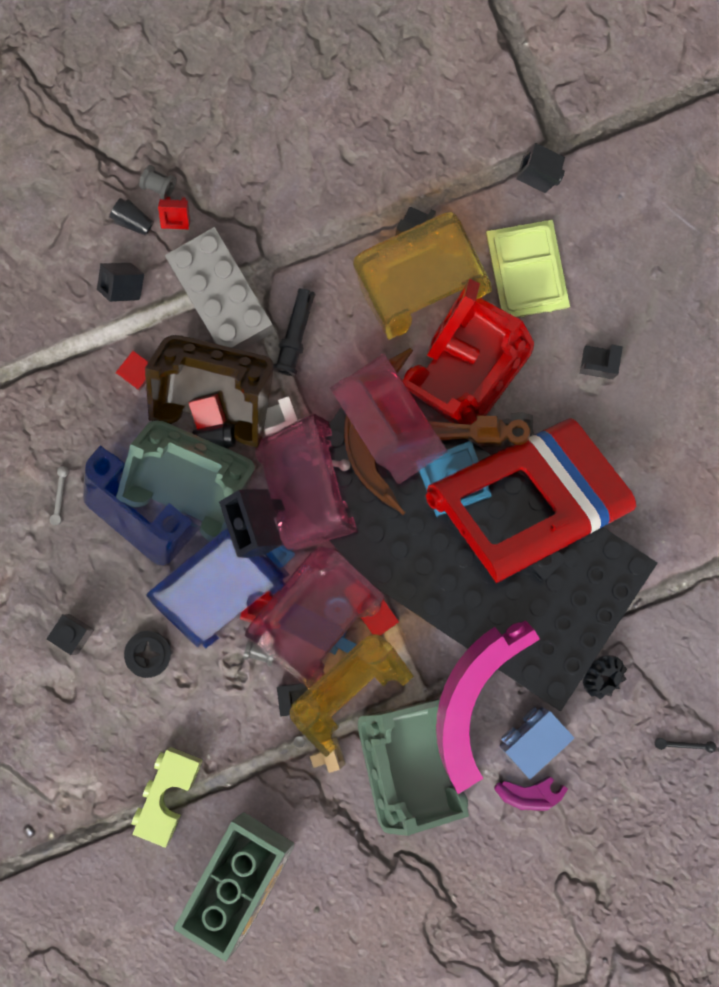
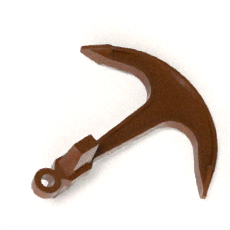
M411 348L387 360L364 379L350 402L344 428L346 451L356 475L364 486L378 499L402 515L405 512L400 507L391 488L378 473L376 467L377 457L380 451L387 445L400 442L471 438L482 447H501V444L507 438L515 445H522L530 437L528 424L519 419L510 422L506 426L501 419H498V416H477V420L471 425L399 419L387 416L380 408V395L412 354L413 350ZM516 428H521L524 433L522 436L517 437L513 435V431Z

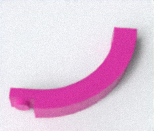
M526 620L522 623L518 622L511 625L503 635L495 627L483 634L462 655L444 686L437 711V745L444 769L458 794L483 779L472 755L469 735L472 711L481 689L504 662L540 639Z

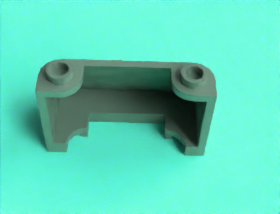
M151 421L130 444L116 499L131 507L145 506L153 499L202 521L199 530L206 540L222 546L229 531L219 501L238 490L247 489L255 465L250 459L169 423Z
M440 699L359 717L358 732L377 819L385 833L409 836L469 817L467 808L468 798L464 792L458 794L455 787L450 785L449 776L444 769L439 754L436 722Z

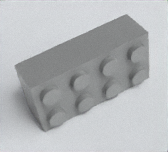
M215 227L165 255L216 344L244 350L274 332L271 321Z

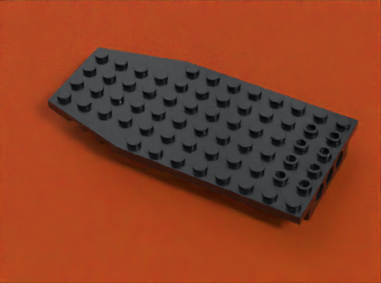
M348 396L308 456L335 461L343 459L349 461L345 446L344 428L348 407L353 397ZM380 407L387 416L417 420ZM468 439L400 442L387 445L380 451L376 462L377 471L393 491L400 507L405 512L404 515L382 502L370 492L356 475L351 463L347 471H342L339 467L306 462L304 466L298 469L284 491L359 575L468 649L493 627L503 635L511 625L518 622L522 623L526 620L540 639L504 662L498 670L559 711H562L658 564L649 556L602 527L558 550L567 560L543 583L527 567L496 583L465 538L460 534L448 514L436 517L434 509L427 503V490L416 464L418 460L469 442ZM472 443L478 461L491 455ZM514 472L488 485L491 497L465 506L466 510L492 544L502 542V536L523 516L535 525L555 515L553 508L535 484L519 472Z

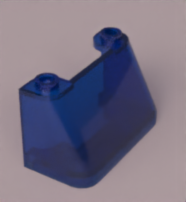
M226 528L146 594V597L197 648L203 645L207 649L219 639L217 633L221 628L262 595L269 591L274 595L287 584L284 582V579L290 574L272 551L263 556L237 558L228 528Z

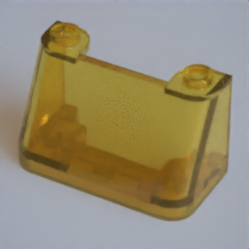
M453 212L441 214L359 253L353 261L361 292L388 340L403 335L408 331L412 324L411 313L463 290L469 278L480 283L476 299L492 292L491 282L461 221Z
M376 634L369 635L293 703L290 709V718L307 739L327 757L337 748L333 742L332 734L339 726L331 717L373 678L383 687L387 684V681L391 680L398 681L404 686L414 675L394 647L384 637Z

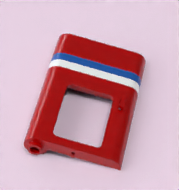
M568 418L530 436L528 441L522 445L513 444L430 484L426 493V500L429 506L439 512L445 511L460 534L465 538L496 583L634 511L636 508V500L632 491L580 424L572 418ZM522 470L529 476L553 508L555 515L498 544H492L463 506L460 499L514 472Z

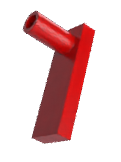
M469 278L433 335L427 356L437 360L441 353L446 351L472 365L474 364L480 349L453 335L475 303L480 283Z

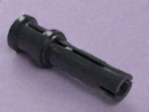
M299 288L297 291L285 339H281L278 344L280 351L273 371L287 376L297 375L295 368L299 354H302L304 350L301 342L316 295L313 291L310 292V290Z

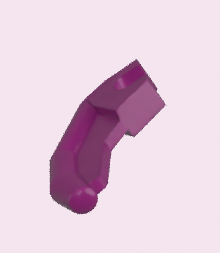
M548 776L535 785L522 787L508 781L498 782L494 790L505 803L520 810L547 811L562 800L568 788L561 785L557 792H552L550 786L554 779Z

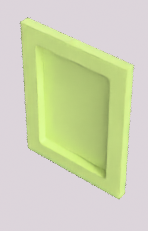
M553 220L486 231L500 308L515 317H524L570 307Z

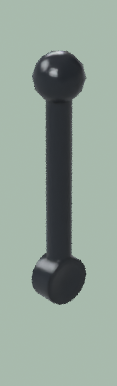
M657 738L654 742L655 747L660 750L666 747L703 749L713 753L717 748L716 744L712 741L702 744L666 741L663 738Z

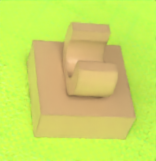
M337 736L320 744L321 751L310 756L313 768L326 764L329 773L340 770L346 765Z

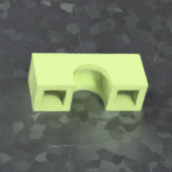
M172 747L168 748L165 753L160 752L154 765V769L158 770L154 781H148L143 793V797L147 798L143 809L138 807L131 824L136 827L132 835L165 848L168 846L181 815L172 812L166 807L164 802L165 791L170 787H179L189 791L194 784L203 761L202 759Z

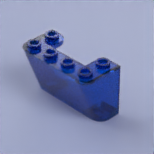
M100 445L85 465L84 503L157 565L169 564L196 534L200 526L188 516L183 515L170 503L151 523L133 507L117 499L116 496L125 463L114 453ZM167 516H173L163 526L164 519Z

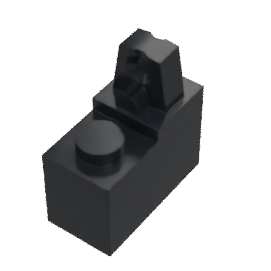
M268 489L238 490L219 501L237 558L263 556L283 545L274 518L277 517L279 512L285 511L282 499H271Z

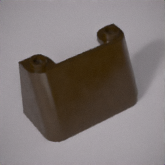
M181 335L168 336L161 341L145 367L148 420L163 421L169 424L175 423L182 417L184 412L192 414L189 401L218 394L226 418L225 422L236 425L234 429L235 439L239 443L258 448L264 432L273 378V361L264 355Z

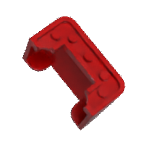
M478 296L453 335L480 349L474 364L472 365L443 351L437 360L433 359L427 368L422 365L409 368L401 382L405 389L455 424L471 425L477 420V416H486L527 362L534 349V341L522 320Z

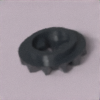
M143 631L137 633L128 641L124 650V659L128 669L133 674L142 678H152L160 675L169 666L172 653L169 642L161 634ZM147 641L151 651L160 653L159 656L151 658L149 667L148 663H146V658L136 656V653L146 650V646H148Z
M613 655L603 656L595 660L583 677V686L586 692L591 697L596 696L600 700L605 695L611 697L615 689H620L619 684L627 680L624 675L627 668L623 661ZM601 675H607L610 678L607 681L602 680L603 678L601 677Z

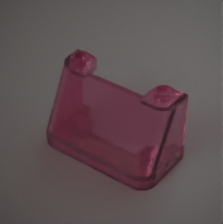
M317 414L303 417L262 438L258 448H255L257 459L263 465L271 499H282L285 511L278 513L276 521L283 544L281 546H285L290 551L358 532L354 517L348 518L345 510V508H348L347 503L342 501L328 447H332L331 442L325 438L332 435L329 421Z
M321 546L313 550L256 616L246 629L245 637L302 685L310 689L312 685L318 684L324 677L325 672L323 670L325 665L322 662L324 657L358 616L371 617L375 615L381 608V602L385 596L336 550Z

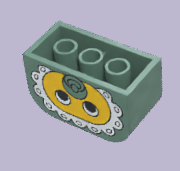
M245 812L241 813L231 821L179 917L174 930L226 962L240 946L255 922L295 847V843Z

